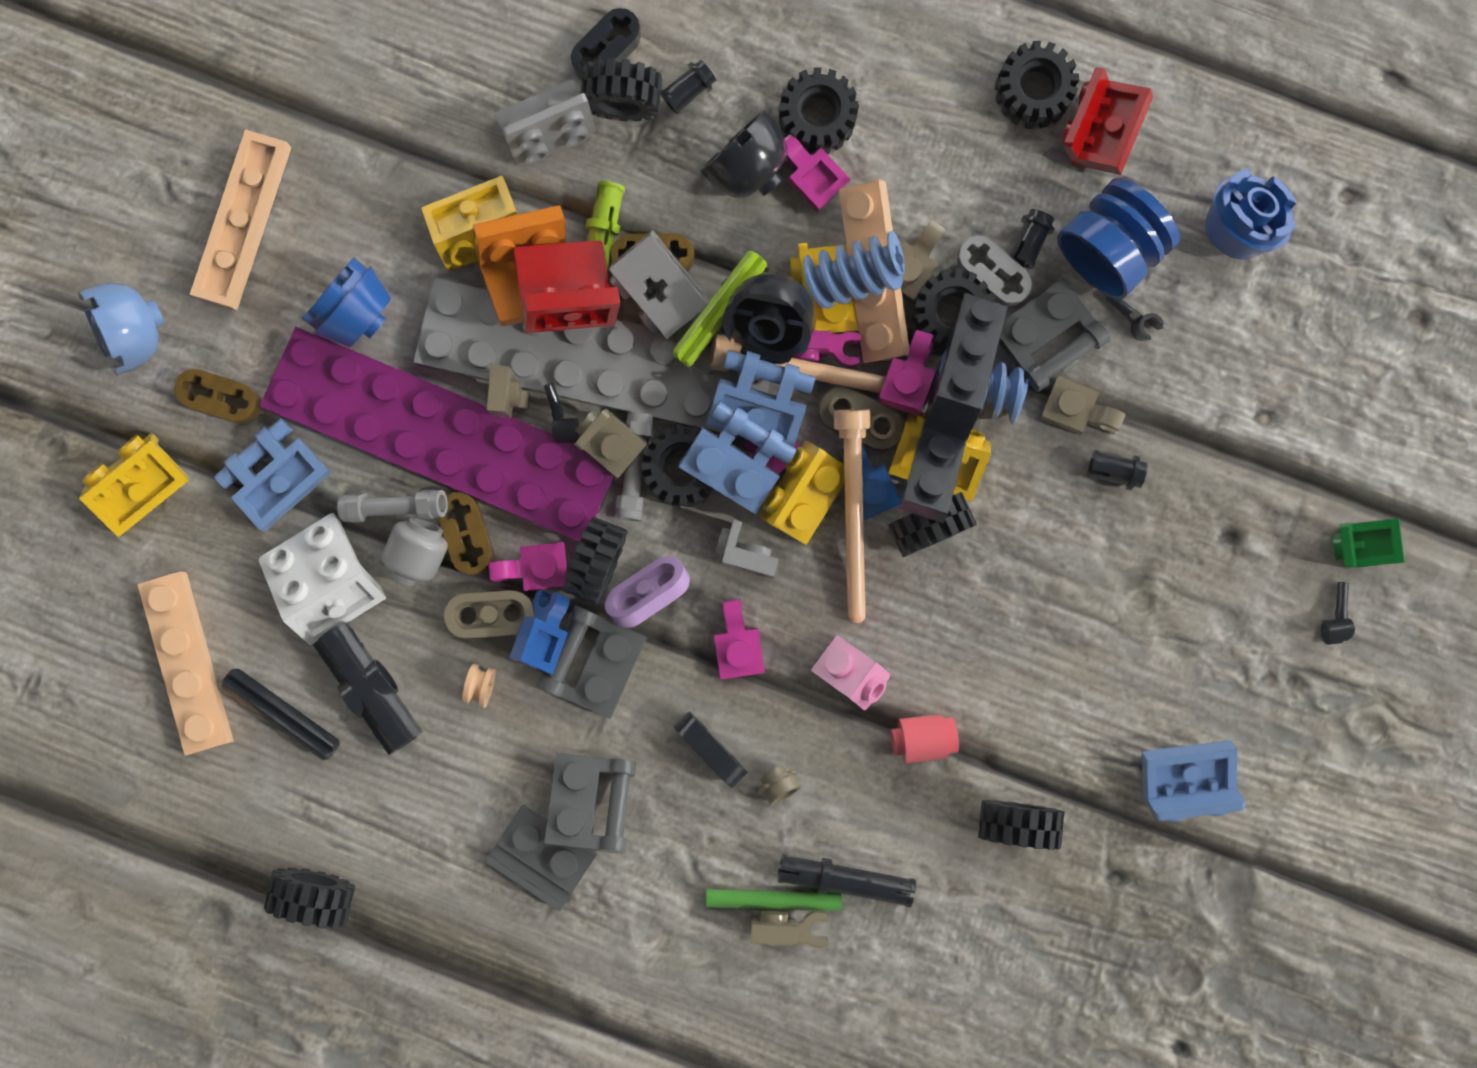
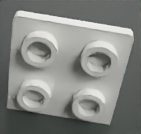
M334 513L328 514L259 558L260 566L282 621L310 646L332 628L353 620L386 599L381 586L359 564L342 524Z

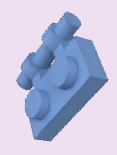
M729 350L724 368L741 372L738 383L720 379L706 425L723 429V424L710 417L715 406L720 401L733 410L737 407L749 414L747 419L768 432L774 429L784 436V442L794 447L806 405L790 400L792 391L796 389L810 394L815 382V376L799 372L800 367L786 363L785 367L760 360V355L747 351V354L744 355ZM754 377L780 384L777 394L772 395L751 388Z
M719 401L710 417L723 424V429L719 435H716L702 426L679 463V468L756 514L780 477L779 473L766 466L767 462L774 456L788 464L797 449L784 442V436L774 429L768 432L747 419L749 414L737 407L733 410ZM737 434L758 446L753 457L731 444Z
M282 417L269 428L266 426L262 427L255 434L256 440L239 455L234 452L224 461L226 466L214 476L216 481L225 489H228L239 479L244 486L231 499L255 526L263 532L271 528L332 473L303 440L298 438L289 447H284L281 441L293 429ZM269 452L274 460L256 475L251 467Z

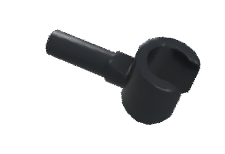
M1109 296L1106 298L1131 323V334L1136 340H1153L1144 330L1145 321L1149 322L1157 330L1164 328V321L1159 315L1154 313L1142 315L1123 299H1114Z
M554 382L543 385L552 411L553 439L558 443H576L579 438V434L575 431L579 426L578 418H564Z
M1348 582L1337 583L1335 619L1323 620L1321 623V637L1324 644L1343 643L1351 639L1355 634L1354 623L1348 618L1347 611Z

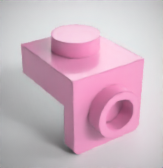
M836 635L811 669L814 674L863 710H866L871 703L876 702L883 695L887 681L890 678V674L881 665L838 635Z

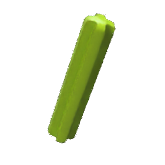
M751 250L745 254L673 349L672 355L681 364L687 367L692 366L722 327L725 308L735 289L744 280L761 274L765 270L767 262L761 256Z

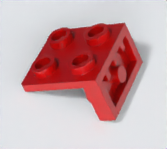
M601 241L521 246L514 249L525 334L615 326L620 307L618 286L610 287L604 246Z

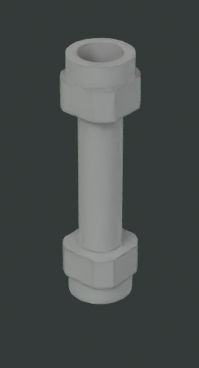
M628 412L626 425L646 441V439L652 438L654 417L645 413ZM645 447L625 470L622 495H617L615 518L630 521H641L644 498L640 497L643 473L641 462H643Z
M422 490L417 492L415 496L369 498L366 493L342 495L338 501V514L344 522H364L369 520L371 516L417 514L419 519H433L445 517L448 510V500L443 490Z

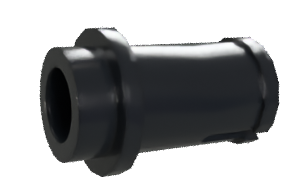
M701 59L695 64L693 62L687 64L689 69L666 89L661 90V97L677 115L705 90L707 92L712 91L711 85L717 81L710 68Z
M1030 209L1028 215L1022 216L1021 222L1024 225L1012 251L1009 253L1022 267L1026 264L1027 268H1034L1047 235L1053 234L1055 230L1054 226H1052L1055 220L1054 217L1038 209Z
M1096 450L1093 451V458L1090 459L1088 467V478L1125 484L1127 490H1132L1134 487L1142 488L1147 474L1148 463L1140 461V456L1134 455L1132 459L1101 453Z

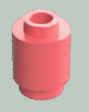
M942 714L898 719L897 728L890 730L894 756L901 755L904 764L947 759L949 754L958 753L959 751L958 732L953 717L943 718Z

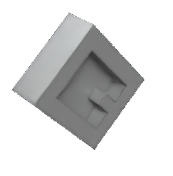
M734 519L731 529L722 527L716 548V553L723 555L722 566L773 580L779 559L770 557L772 550L752 543H746L744 549L737 548L736 545L742 521Z

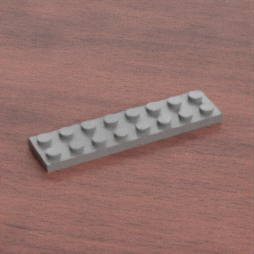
M437 278L433 280L413 361L417 366L487 382L490 380L491 365L509 366L516 375L515 380H521L522 390L546 395L543 385L554 382L558 397L624 413L638 412L653 415L652 417L655 420L684 425L690 428L694 426L699 428V430L703 426L717 434L721 432V429L708 426L706 423L719 381L724 379L738 383L741 372L731 369L728 372L709 369L712 340L694 364L687 367L672 355L673 349L685 334L675 332L666 339L660 330L654 334L646 325L616 319L615 326L525 334L524 322L502 327L499 325L486 289ZM754 377L751 388L768 393L770 381ZM737 434V436L735 437V438L747 440V439H745L744 437H742V436H740V435H738V434Z

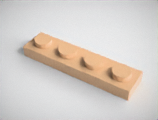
M245 129L190 295L194 298L232 310H238L292 148L286 141Z
M877 179L839 189L848 255H853V242L857 240L862 243L865 251H870V237L875 235L883 247L887 246V232L893 229L886 182ZM886 287L885 291L880 295L871 294L869 291L868 296L864 299L858 300L854 298L859 334L861 335L863 363L873 364L893 360V358L908 357L910 348L901 288L893 291Z
M179 571L137 584L184 755L196 754L234 742L187 572Z

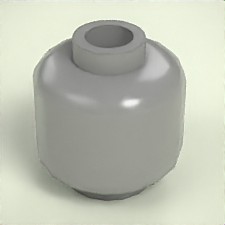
M415 516L410 517L408 521L396 523L381 555L384 565L391 570L390 577L396 582L407 586H414L416 581L427 582L433 580L448 549L447 542L442 536V528L427 519H419Z

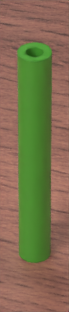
M707 889L706 908L841 911L842 894L836 892H827L826 895H822L816 892Z

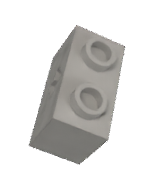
M653 230L615 260L609 268L613 274L609 279L613 287L618 286V293L627 300L631 296L642 309L638 315L643 323L654 334L660 330L666 339L701 312L709 302L707 295ZM649 277L655 282L661 279L666 282L663 290L664 296L657 291L651 295L647 292Z

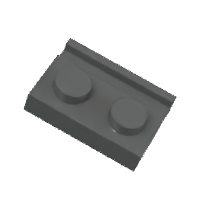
M523 804L485 862L560 912L597 856V853L589 850L544 845L547 820Z

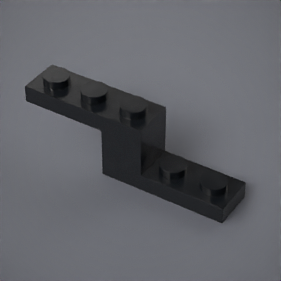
M967 293L964 294L959 306L943 369L927 405L899 509L944 523L949 512L966 441L983 407L1008 306Z

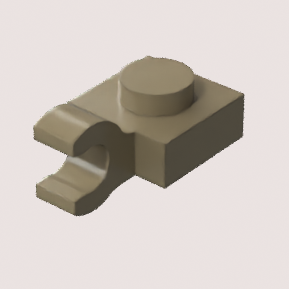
M930 220L913 247L903 240L900 242L905 263L901 292L902 297L911 303L914 302L921 287L925 285L927 279L931 277L938 266V263L930 259L929 255L942 238L946 229L933 220Z
M491 365L487 411L493 417L511 419L512 408L528 411L530 392L522 390L521 380H515L516 375L509 366Z
M1057 376L1039 419L1079 435L1084 432L1086 424L1114 435L1116 430H1120L1126 414L1111 407L1096 405L1095 402L1099 391Z
M813 910L807 913L801 921H796V919H788V913L784 911H761V917H751V943L797 946V943H804L816 948L828 946V937L813 935L811 933V926L817 921L829 922V913L823 910Z

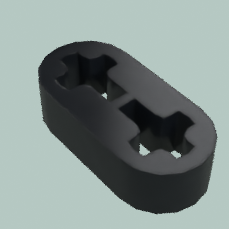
M624 8L612 9L574 46L571 53V62L574 73L579 80L582 81L584 68L582 57L586 54L593 58L603 49L598 59L607 62V58H615L617 62H622V59H626L640 43L641 30L639 20L633 12ZM617 24L623 28L627 24L629 25L630 36L626 38L620 34L609 43L614 37L613 26Z
M691 711L687 712L673 726L679 735L730 788H733L748 774V771Z

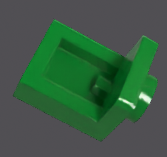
M1400 518L1339 524L1340 534H1333L1332 536L1336 561L1344 560L1345 569L1406 563Z

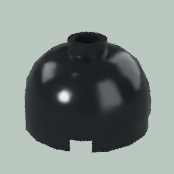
M764 110L728 141L729 143L720 152H717L700 170L714 187L726 195L734 198H747L759 191L764 197L783 179L778 171L783 166L787 156V145L784 135Z
M763 272L744 280L735 289L725 308L722 324L727 339L731 341L733 336L735 341L742 346L740 351L742 354L746 355L747 351L759 354L760 360L773 364H785L790 362L792 356L800 352L803 355L807 351L815 329L816 313L813 300L802 284L794 278L781 273Z

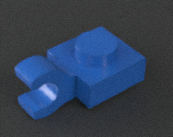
M862 445L863 521L900 505L901 500L884 463L871 468Z
M538 590L533 600L535 617L524 615L509 656L510 659L540 672L553 675L568 632L559 629V625L568 609L569 598L557 592H553L551 595L543 590Z

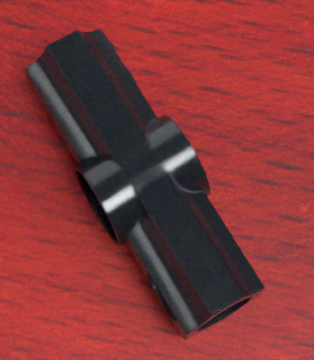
M348 622L332 628L312 644L339 682L337 688L343 701L357 717H363L372 730L373 735L388 755L403 748L423 733L397 695L399 691L398 686L391 674L377 659L373 660Z

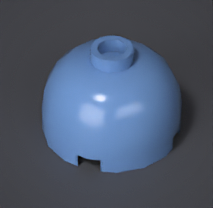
M106 283L79 291L80 300L90 299L92 307L85 309L84 312L101 351L105 357L111 355L112 359L116 358L119 363L111 366L114 374L118 376L147 363L155 354L160 341L157 327L164 325L163 317L154 300L145 302L137 290L125 284Z

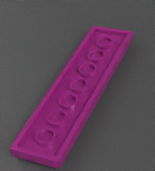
M296 326L260 404V407L578 542L581 541V536L591 518L598 517L615 477L584 449L580 450L576 447L575 443H558L553 439L551 433L513 417L511 419L493 417L487 411V406Z

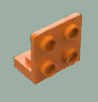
M560 205L473 224L476 260L499 325L502 327L523 322L514 249L521 246L565 243V217Z

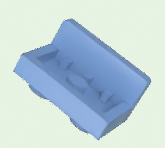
M1231 740L1142 751L1143 799L1156 821L1177 822L1189 817L1205 815L1223 816L1229 812L1245 810V799L1237 789V748Z

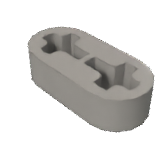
M977 235L964 241L957 253L956 259L958 269H963L962 274L969 275L970 272L977 274L976 281L981 283L984 280L988 285L986 291L988 294L993 293L995 303L1008 306L1007 308L1015 307L1022 303L1031 291L1032 285L1031 277L1026 269L986 236ZM970 249L972 252H977L979 249L984 250L986 255L983 260L992 270L980 262L975 266L971 265L968 262L971 257L968 250ZM995 274H999L1006 281L1011 280L1012 277L1016 278L1019 281L1016 289L1020 294L1018 295L1014 291L1008 295L1004 294L1001 291L1004 282Z

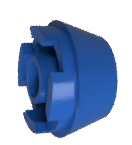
M1252 169L1238 171L1232 177L1224 179L1217 186L1205 220L1207 235L1214 246L1225 255L1239 260L1250 259L1282 247L1287 243L1292 231L1297 226V222H1293L1294 218L1291 210L1297 203L1291 191L1274 176L1266 181L1258 176L1251 175Z
M353 257L302 319L315 329L313 334L351 347L363 334L370 339L386 320L380 313L390 302L391 297L372 266L367 268Z

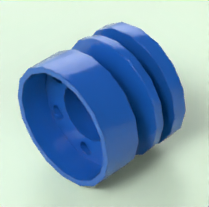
M1113 178L1101 191L1102 194H1097L1089 203L1090 211H1080L1060 231L1057 239L1064 257L1081 277L1101 293L1114 299H1124L1147 276V267L1157 266L1164 259V255L1170 253L1180 243V232L1174 219L1151 193L1132 181L1124 178Z

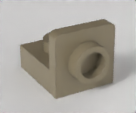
M608 409L603 410L599 415L592 410L575 430L581 437L574 445L580 450L584 449L617 478L621 476L648 444Z

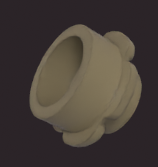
M783 766L771 770L760 779L763 786L758 792L759 795L765 796L770 806L786 800L801 788L795 778L798 772L795 769L786 772Z

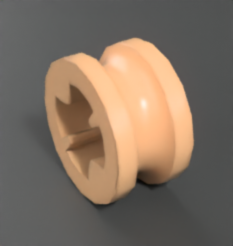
M472 664L464 684L462 702L469 704L472 700L478 702L479 707L486 708L493 690L496 669L488 668L487 671H482L479 665Z

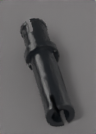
M787 854L781 855V868H778L777 883L815 888L816 893L826 895L828 891L904 905L908 908L912 907L914 897H910V893L915 894L916 880L914 878L908 879L832 864V859L822 858L821 862L788 856Z

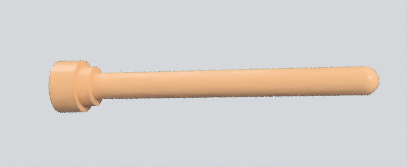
M715 334L710 351L709 369L728 372L729 369L724 368L728 351L741 353L742 346L734 342L733 337L729 341L725 335ZM791 358L790 362H788V364L800 367L799 372L815 376V381L881 393L886 376ZM785 363V364H776V365L785 367L786 363Z
M870 410L834 411V429L839 430V438L844 440L848 618L853 623H861L866 615L861 438L866 437V429L870 428Z

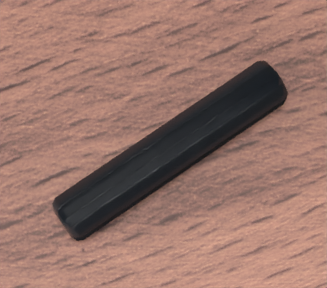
M241 669L230 670L222 680L220 686L224 691L321 760H328L340 745L338 738Z

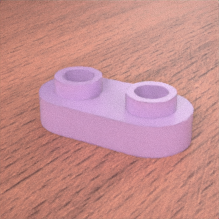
M672 556L661 557L612 589L605 600V610L617 626L622 628L634 627L679 598L689 586V573L678 558Z

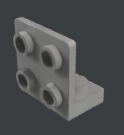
M574 79L494 113L517 165L523 162L526 164L537 163L545 159L549 155V151L563 145L567 147L579 145L589 138L590 133L596 131L588 100L584 93L580 94Z

